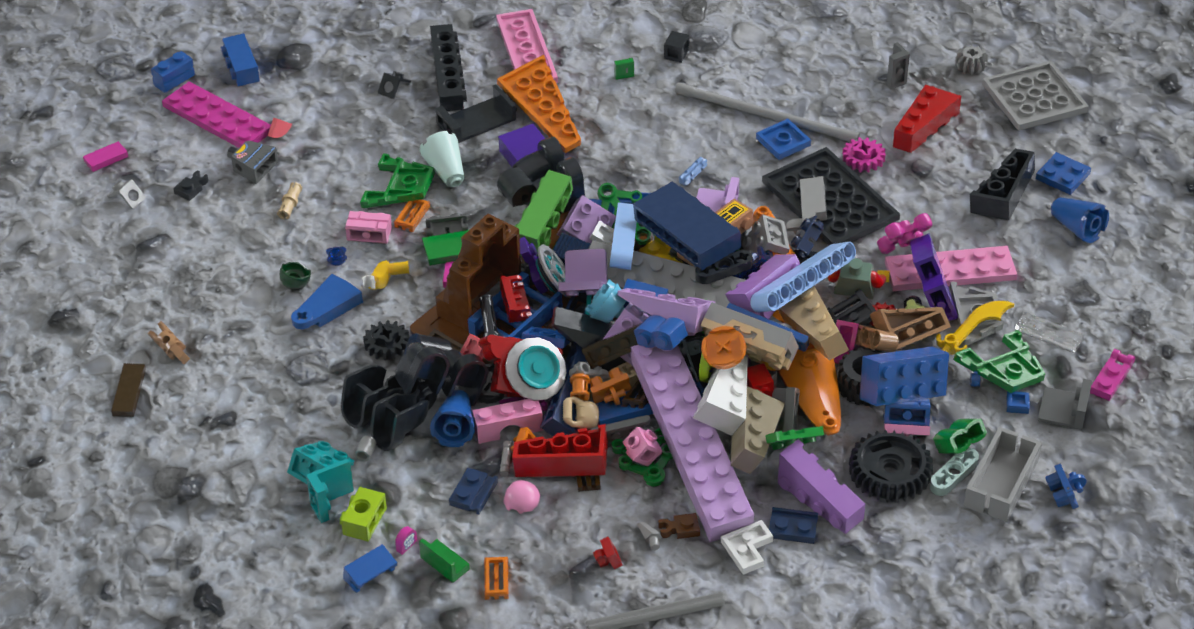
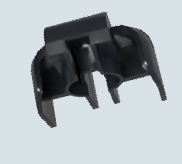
M554 136L539 141L537 151L519 159L513 165V168L504 171L497 181L498 191L508 199L512 207L529 206L533 193L537 192L540 180L546 176L548 170L571 176L573 191L564 212H559L560 214L570 211L575 201L582 195L585 196L584 177L579 163L574 157L564 159L562 147Z
M415 333L407 341L406 349L396 368L395 377L405 394L411 393L417 377L424 380L433 394L436 395L442 389L447 397H451L457 386L459 390L468 394L471 406H475L489 372L488 367L479 356L475 354L464 355L452 349L447 339Z
M376 364L369 365L345 376L341 397V412L345 421L353 428H360L371 422L370 433L376 441V446L383 451H390L403 443L406 433L417 428L425 421L428 411L434 405L438 395L433 394L425 381L421 382V379L418 377L410 394L404 393L395 375L387 378L384 386L387 370Z

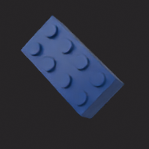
M925 347L862 356L860 400L875 406L946 396L949 353L935 347Z

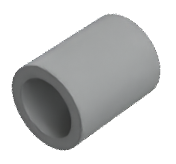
M370 436L362 437L355 452L357 459L361 461H368L376 446L374 438Z

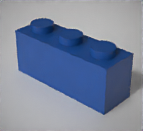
M245 34L222 38L223 46L220 47L223 58L225 57L227 69H229L231 79H235L237 86L260 82L258 66Z

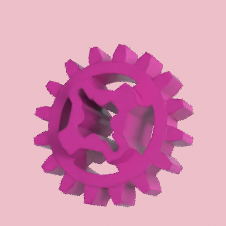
M859 137L858 141L852 139L851 144H845L842 160L846 162L847 166H852V170L857 168L859 172L866 170L868 173L870 169L877 171V167H882L883 162H885V148H882L881 143L876 144V140L871 142L869 138L862 140Z

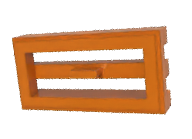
M422 199L408 201L394 221V227L399 228V226H402V230L409 228V232H414L430 208V202ZM410 212V215L408 216V218L406 219V221H404V219L406 218V216H407L408 213Z
M508 557L484 558L485 600H490V597L499 599V596L509 599ZM489 563H494V590H490ZM499 563H503V590H499Z

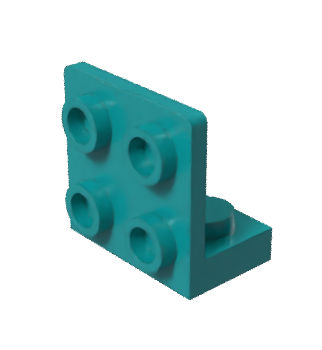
M318 441L317 443L294 448L287 473L307 484V474L345 459H349L352 466L355 460L348 457L347 453L331 447L330 443Z
M345 459L306 475L310 505L321 523L329 521V510H331L329 501L354 491L351 463L349 459Z

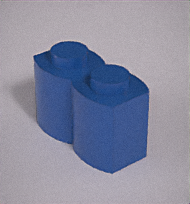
M658 315L649 316L634 330L638 345L645 348L656 346L662 350H672L688 335L683 320L674 317L665 319Z

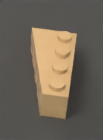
M815 286L778 309L784 322L789 324L793 330L809 336V343L814 345L815 349L828 360L849 350Z

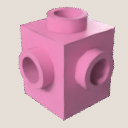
M636 427L623 441L627 449V455L633 461L645 466H649L662 453V449L656 441L657 436L649 429L644 430Z

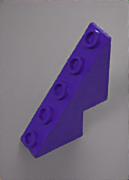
M930 233L910 240L913 262L922 281L923 292L930 308L943 307L948 321L957 319L958 315Z

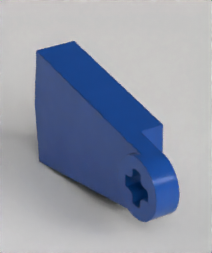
M331 274L292 313V325L297 329H307L314 324L322 327L363 303L362 292L348 281Z

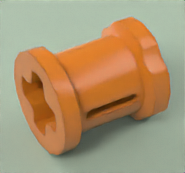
M582 373L573 374L570 377V383L572 384L570 397L588 401L590 377Z

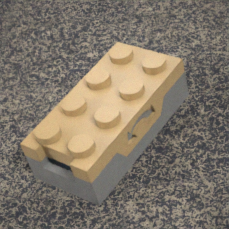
M711 302L700 325L705 336L712 329L720 326L735 328L744 336L748 358L758 363L761 361L767 362L770 367L776 370H781L782 368L788 371L799 348L792 332Z

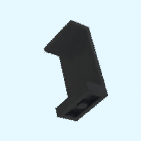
M496 84L493 85V98L453 114H449L443 106L435 108L436 123L443 131H447L448 134L454 133L458 143L515 121L517 111L515 102L511 101L505 91L501 90Z

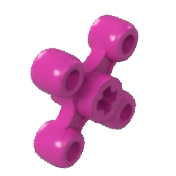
M922 213L914 218L913 224H910L909 220H904L886 226L885 233L887 236L877 241L880 252L888 254L895 250L897 243H899L900 247H906L910 245V240L923 236V232L929 230L933 225L930 216L927 213Z

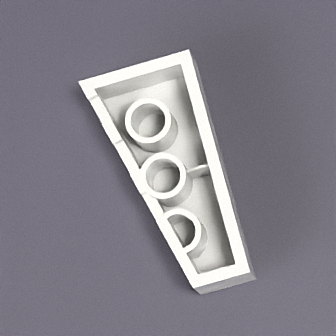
M744 356L742 361L735 367L713 369L693 419L731 436L746 419L748 357Z

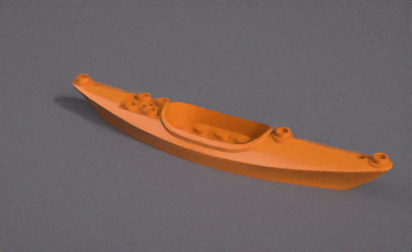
M760 206L753 212V224L759 220L762 214L775 218L771 210L766 206ZM789 244L790 250L787 254H794ZM767 249L753 269V272L760 270V266L774 255L784 254L775 253ZM775 310L772 316L785 323L779 311ZM809 343L806 352L797 350L788 371L781 369L777 370L786 387L800 389L799 406L814 426H823L825 435H834L840 431L841 408L834 358L828 360L815 349L814 345Z

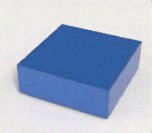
M1007 391L1006 412L1029 414V393H1010Z

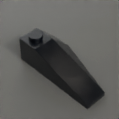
M559 307L553 309L552 327L571 343L576 342L581 348L603 340L615 323L614 321L606 323L591 318V315ZM619 357L599 367L607 370L609 373L611 369L627 361Z

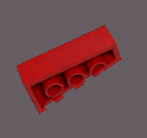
M925 84L894 129L893 147L912 153L926 141L929 135H934L940 126H945L950 122V118L959 115L962 96Z
M606 424L598 425V429L587 431V428L578 429V433L565 435L564 432L557 433L549 439H545L542 436L514 442L512 460L515 477L606 475L608 450Z

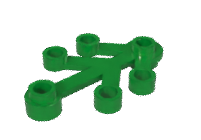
M611 183L602 184L597 191L598 198L602 201L601 207L608 211L611 203L615 208V216L617 214L618 202L621 203L618 199H630L632 203L642 199L640 191L617 190L616 186ZM606 192H611V195L606 196L604 194ZM638 195L639 199H633V196ZM615 221L611 227L613 229L615 228ZM636 223L635 241L639 245H647L651 241V232ZM641 236L647 237L645 240H640Z
M661 429L655 430L656 441L661 447L666 441ZM615 439L612 442V452L623 455L619 458V468L621 470H629L642 475L644 481L649 486L657 487L665 480L664 468L669 460L673 459L671 452H666L670 451L667 444L662 447V456L656 464L652 462L649 466L644 467L632 463V459L626 453L627 449L623 444V440Z

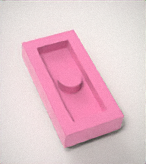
M884 424V430L886 429L887 433H893L895 429L896 434H901L904 431V436L907 437L911 434L912 436L930 435V426Z

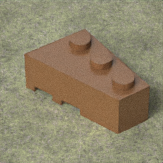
M943 307L902 308L896 310L879 309L870 314L876 329L891 332L898 336L897 349L951 327Z

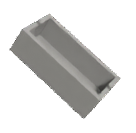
M999 427L966 488L964 507L981 513L988 511L987 515L1007 522L1039 461L1042 442L1023 435L1019 453L1015 451L1019 433Z

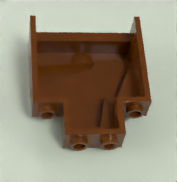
M490 214L485 215L461 237L462 247L458 259L452 263L449 269L446 288L435 297L437 315L468 332V319L472 316L471 307L479 301V297L485 295L500 281L501 276L508 277L521 273L519 228Z

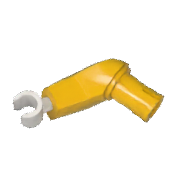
M385 260L379 262L371 275L362 277L363 288L368 287L372 290L382 289L387 286L392 275L409 274L408 261L389 263V261Z

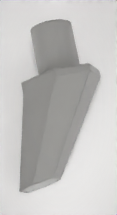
M639 522L637 525L646 542L650 543L651 550H658L660 548L659 540L662 538L660 533L645 522Z

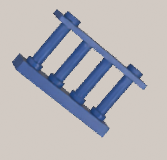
M521 272L519 275L522 277V281H515L513 283L523 282L526 295L543 305L538 310L530 307L532 315L525 322L509 323L501 291H499L493 297L496 320L500 319L516 328V330L510 335L498 329V332L502 337L510 336L521 339L522 333L531 326L541 328L553 317V309L555 307H563L562 293L558 291L551 298L544 296L530 288L529 275ZM481 308L468 319L469 334H473L476 337L484 332Z

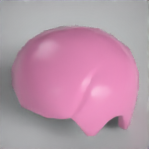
M518 480L512 482L506 489L503 502L508 511L514 509L519 514L530 512L538 506L540 492L534 484L525 480Z

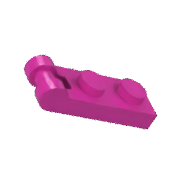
M1114 349L1091 385L1090 393L1110 401L1133 366L1135 356L1130 354L1127 356L1122 354L1120 350Z

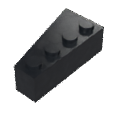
M1015 148L1001 162V166L998 169H994L991 172V176L986 181L983 180L976 191L973 190L970 193V213L1010 220L1035 172V152Z

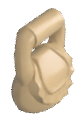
M568 397L563 401V420L571 427L591 430V428H595L598 425V406L591 401ZM572 403L576 404V421L572 420Z

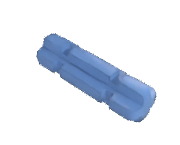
M699 157L679 176V183L687 186L707 166L706 158Z

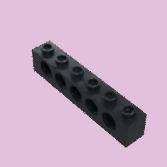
M452 24L430 26L440 106H443L446 111L463 110V102H467L459 43H455L458 42L457 31H453Z

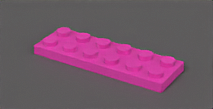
M190 81L162 100L164 108L238 148L246 141L259 143L268 136L271 127L267 122Z

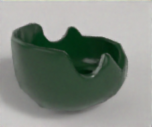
M299 262L283 263L280 268L279 277L284 286L289 289L299 290L309 283L311 270Z

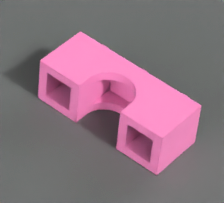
M524 399L472 410L478 444L500 440V432L510 425H517L519 428L528 427L532 433L543 431L540 428L543 421V412L539 400Z

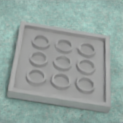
M1052 61L986 77L982 81L984 88L1018 131L1088 112L1089 106Z

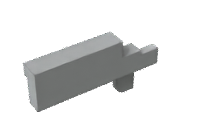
M823 176L800 179L802 218L789 220L787 222V231H793L794 234H797L801 223L806 218L809 219L815 215L817 216L816 219H820V221L827 220Z

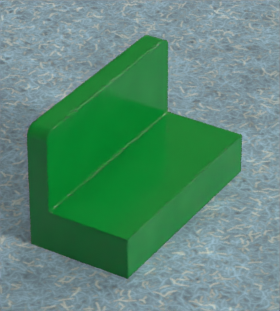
M423 538L419 541L421 559L452 583L470 570V564L438 539L431 544Z

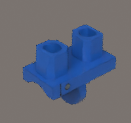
M1061 463L1055 465L1056 472L1046 476L1045 479L1050 491L1063 487L1062 490L1052 493L1057 506L1062 507L1070 504L1072 509L1078 508L1079 505L1073 491H1077V493L1083 492V487L1087 483L1085 476L1071 472L1069 474L1070 477L1067 479Z

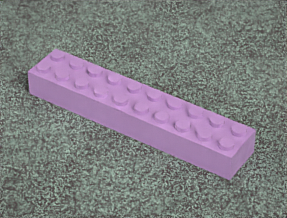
M640 345L631 347L632 365L709 542L720 540L721 536L753 524L754 513L733 466H731V462L716 429L693 419L702 398L678 345L672 350H662L656 346L653 348H645Z

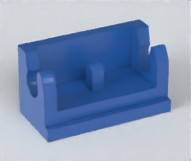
M381 544L346 565L343 569V579L357 593L362 585L385 571H394V567L397 566L398 562L385 546Z

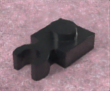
M195 171L191 179L185 177L173 188L174 194L188 201L192 200L203 190L202 186L208 183V175L205 174L201 177L200 171Z

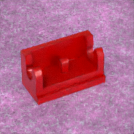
M520 275L501 276L500 291L509 323L527 320L532 315L523 282L513 283L515 281H522Z

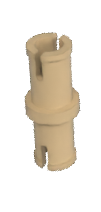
M292 182L287 194L283 196L282 205L277 212L281 219L285 220V217L286 220L289 219L293 208L297 206L298 196L303 189L301 184L295 182L294 185V182Z

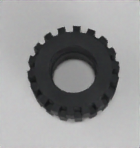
M858 348L856 351L851 350L848 354L842 356L838 366L837 382L841 396L843 398L847 397V401H853L856 405L864 404V406H869L870 403L860 400L862 356L880 354V351H873L871 348H866V350Z

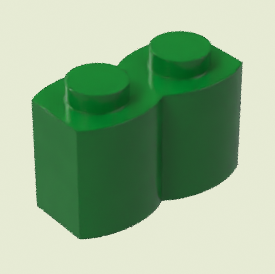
M962 418L953 422L949 429L939 431L934 436L933 441L938 453L959 454L966 451L971 443L981 441L986 436L987 431L981 418Z

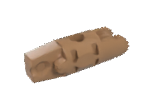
M162 321L158 323L159 328L162 330L159 335L151 330L148 332V335L172 360L177 357L183 364L190 360L183 352L186 346Z

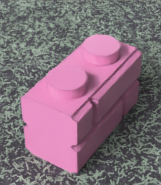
M350 211L345 226L347 241L388 244L392 229L391 215Z

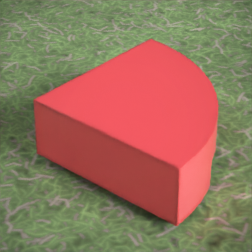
M273 118L268 136L272 138L282 137L290 130L292 124Z

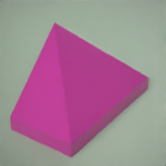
M837 320L836 326L849 350L835 357V364H839L844 354H848L851 350L854 351L859 326L857 323Z

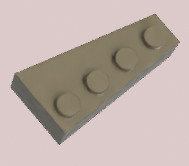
M747 386L746 419L732 435L731 466L751 474L765 458L770 445L767 444L765 435L774 433L785 405L784 402Z

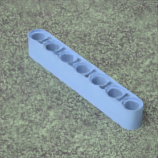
M618 202L610 268L631 270L637 223L634 218L633 204Z
M852 242L831 244L754 293L751 297L752 309L758 313L778 310L854 259L856 256L854 244Z

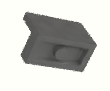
M898 42L894 43L893 54L889 56L886 86L890 90L907 84L910 54Z
M793 387L774 388L772 397L785 403L774 432L797 430L800 389Z

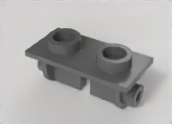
M454 213L445 217L436 215L426 219L427 236L446 234L445 229H449L450 233L468 230L466 214Z

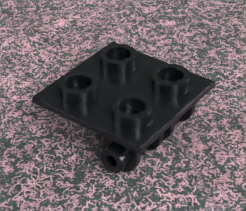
M701 332L695 333L694 336L687 335L682 340V344H680L684 357L688 356L690 362L688 369L692 377L695 376L697 382L700 381V362L697 354L702 352V340L704 337L706 338Z

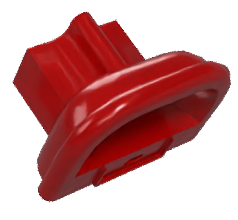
M488 335L479 340L478 345L482 348L484 358L488 362L494 363L491 392L501 393L506 397L525 398L512 388L507 379L505 369L509 351L516 343L524 339Z

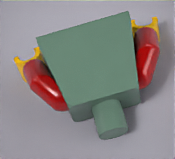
M854 258L848 264L829 275L827 279L830 282H835L834 294L852 296L855 294V291L861 289L868 299H873L875 288H881L885 282H889L890 271L877 270L876 272L871 263L862 262L860 259Z

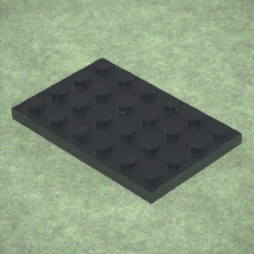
M827 147L762 176V183L799 218H802L800 179L823 176L827 220L820 221L823 223V231L819 237L828 245L854 242L900 220V213Z

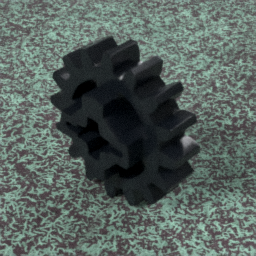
M389 320L386 321V324H382L379 321L378 326L370 325L371 330H365L366 335L363 336L365 351H368L369 356L375 354L377 360L383 357L384 361H386L390 356L392 359H395L396 354L402 356L403 350L406 349L407 341L410 338L409 330H405V325L398 326L397 321L393 324H390Z

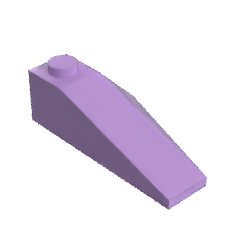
M630 288L619 290L617 293L618 296L650 315H658L665 319L674 317L683 320L688 336H694L695 333L703 331L700 325L711 302L715 303L714 301L694 297L677 300L673 294H659L656 297L655 292Z

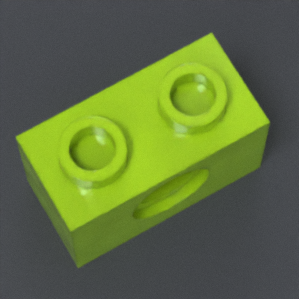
M359 487L356 494L351 496L346 512L343 511L341 514L340 525H342L343 535L369 542L387 509L385 493Z

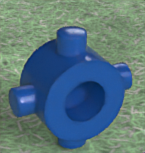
M974 371V373L970 374V386H980V375H978L977 371Z

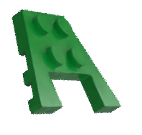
M383 153L378 163L379 170L394 171V174L386 191L364 192L360 201L361 208L424 199L435 175L434 167L414 161L412 164L404 162L403 158L397 157L393 159L390 158L389 154Z
M1019 330L1003 336L1002 342L1012 350L1008 353L984 361L971 348L956 352L953 358L955 362L973 372L977 371L978 375L1010 393L1044 381L1046 375L1036 357L1030 354L1029 345L1027 342H1023L1021 339L1022 334Z
M823 426L796 431L774 432L765 435L767 444H770L769 447H772L773 450H779L789 447L798 439L804 445L817 442L816 437L823 436L824 430Z

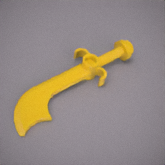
M992 301L977 307L954 334H947L945 340H941L940 333L937 334V346L950 355L967 349V345L963 348H959V345L979 323L986 320L1001 321L1004 312L1013 308L1015 303Z

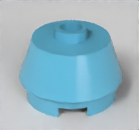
M608 279L606 284H603L594 295L591 305L588 304L585 308V311L591 315V318L609 323L614 317L618 318L625 309L623 305L626 300L617 295L618 291L622 290L618 283L615 284Z

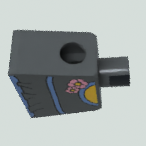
M246 141L239 149L231 146L227 151V157L232 160L234 172L255 184L278 163L276 147Z

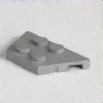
M950 282V291L958 315L959 327L977 307L988 302L998 301L996 293L982 291L972 286L968 290L957 287V282ZM1001 317V321L986 320L979 323L963 341L964 346L1002 330L1004 326L1003 318Z

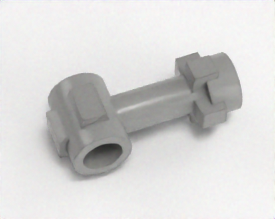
M578 362L569 371L570 377L573 374L582 373L590 378L600 376L603 382L607 381L609 376L607 370L599 366L595 367L594 370L590 369L586 362Z

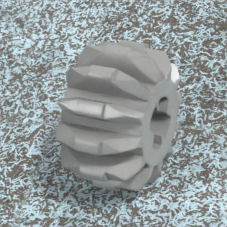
M972 44L970 47L964 46L958 49L957 56L955 57L958 71H963L964 74L970 73L971 75L973 73L980 74V71H985L988 63V54L985 53V49H980L979 46L973 47Z

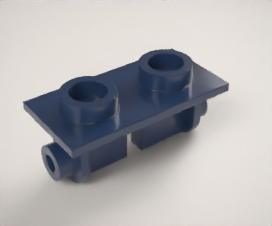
M816 215L809 219L806 218L801 223L800 233L790 242L793 252L796 251L797 256L801 259L808 257L814 246L808 239L817 241L823 231V223L820 221L815 222Z

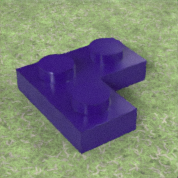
M522 237L520 238V253L525 262L529 264L532 281L541 294L548 292V287L541 278L536 266V259L539 258L533 243L529 244L527 239Z

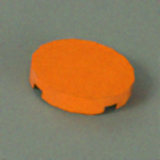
M720 326L712 329L706 338L704 337L701 345L704 360L716 369L735 367L744 358L747 348L744 336L730 326Z

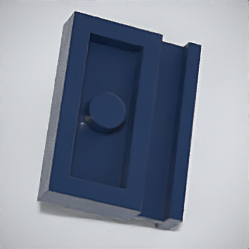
M467 468L449 498V506L469 512L471 510L476 511V514L480 515L498 483V476L491 477L488 476V473Z
M772 507L769 531L773 535V539L814 544L818 512Z

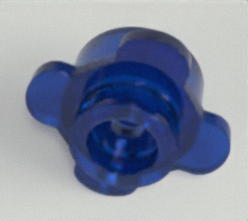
M343 246L328 248L326 250V254H328L327 262L334 266L342 265L347 260L345 255L346 248Z

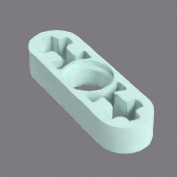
M968 448L966 451L954 455L932 476L930 483L931 492L938 496H945L951 492L977 467L978 452L973 448ZM950 469H957V470H959L961 473H959V474H951V473L949 472V470H950Z

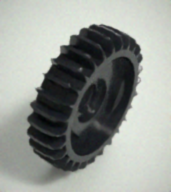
M885 429L884 433L880 434L876 430L875 436L868 433L867 439L861 437L860 442L855 443L849 457V474L851 475V480L855 482L856 488L861 487L862 493L869 492V498L875 495L878 501L880 498H885L887 503L889 499H894L897 503L898 499L902 498L906 502L908 496L914 499L916 494L921 495L922 490L927 489L933 474V457L930 456V450H926V444L920 445V439L913 440L912 434L907 437L904 436V431L901 434H896L895 429L893 433H887ZM912 461L919 468L915 475L910 474ZM893 467L896 471L892 473L887 472L885 468Z

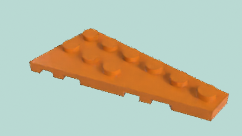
M544 54L497 78V85L549 137L554 136L559 141L564 153L581 145V138L575 124L572 123L570 113L565 107L564 99L556 81L551 75V70L547 66Z

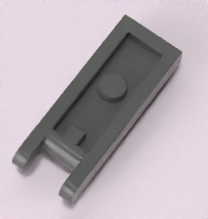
M645 415L607 424L608 447L612 446V442L615 439L624 441L636 427L644 430L649 429L655 434L653 427L644 428V425L650 424V417Z

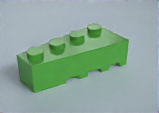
M548 170L545 177L541 178L537 192H534L531 197V203L528 208L524 209L519 224L515 225V227L519 228L520 238L525 237L529 244H534L537 256L539 246L544 244L549 247L551 243V230L557 228L560 218L559 212H564L573 191L571 176Z

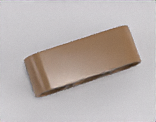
M858 326L855 344L884 352H895L899 340L896 334L868 326Z

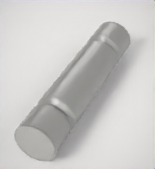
M508 440L503 443L500 475L502 477L509 475L512 451L510 447L512 442Z

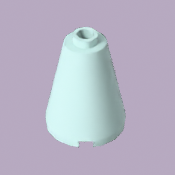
M447 131L437 132L426 138L427 142L424 146L423 144L420 145L419 151L424 160L431 167H434L436 174L448 187H457L464 180L458 139L454 133L448 134Z

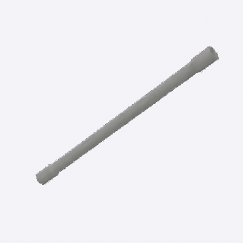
M678 82L675 88V93L701 99L779 122L789 119L797 127L836 137L851 143L852 139L858 141L860 137L858 132L836 128L697 89L694 86Z

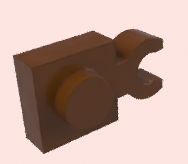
M696 513L673 515V521L668 519L658 520V528L661 529L660 535L662 538H669L672 534H676L677 539L700 536V527Z

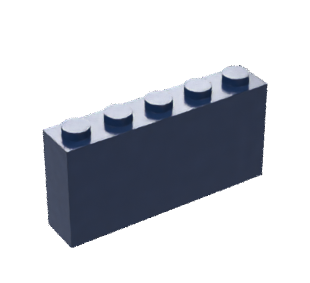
M673 181L633 203L635 220L694 266L700 268L701 271L741 248V233L737 227L728 223L722 216L716 214L710 207L705 206L695 196L686 192L683 187L678 186Z

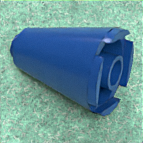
M1060 197L1051 204L1052 216L1086 243L1097 241L1100 238L1098 234L1101 230H1106L1109 222V210L1105 209L1106 206L1101 203Z
M454 390L452 396L444 400L431 419V435L433 438L435 436L443 446L451 448L461 447L473 438L475 425L470 398L462 390Z

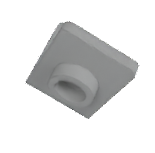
M132 179L124 183L119 181L107 195L110 198L120 194L131 209L135 208L145 199V195ZM130 190H134L137 193L136 201L129 199L128 192Z

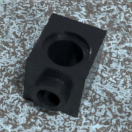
M671 31L664 43V59L682 63L689 51V35Z

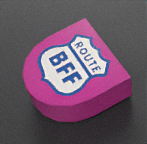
M406 526L399 531L395 539L396 551L403 555L417 541V533L414 529Z

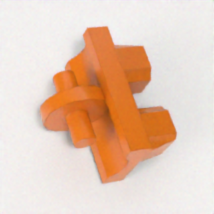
M615 368L609 372L610 380L603 382L600 376L591 378L590 391L594 403L613 401L616 406L620 405L619 398L625 396V392L631 389L627 373L623 374L619 368Z

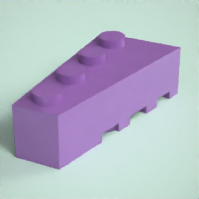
M796 254L774 255L760 266V270L751 273L746 281L740 282L736 285V289L725 294L729 302L770 319L775 311L755 312L751 307V297L754 293L800 265Z
M799 439L796 440L779 455L778 484L782 489L794 495L801 503H805L814 512H818V515L829 521L834 528L846 534L864 519L865 503L845 484L840 485L835 474L830 469L825 471L817 463L819 458L813 453L808 454L802 448L804 444Z

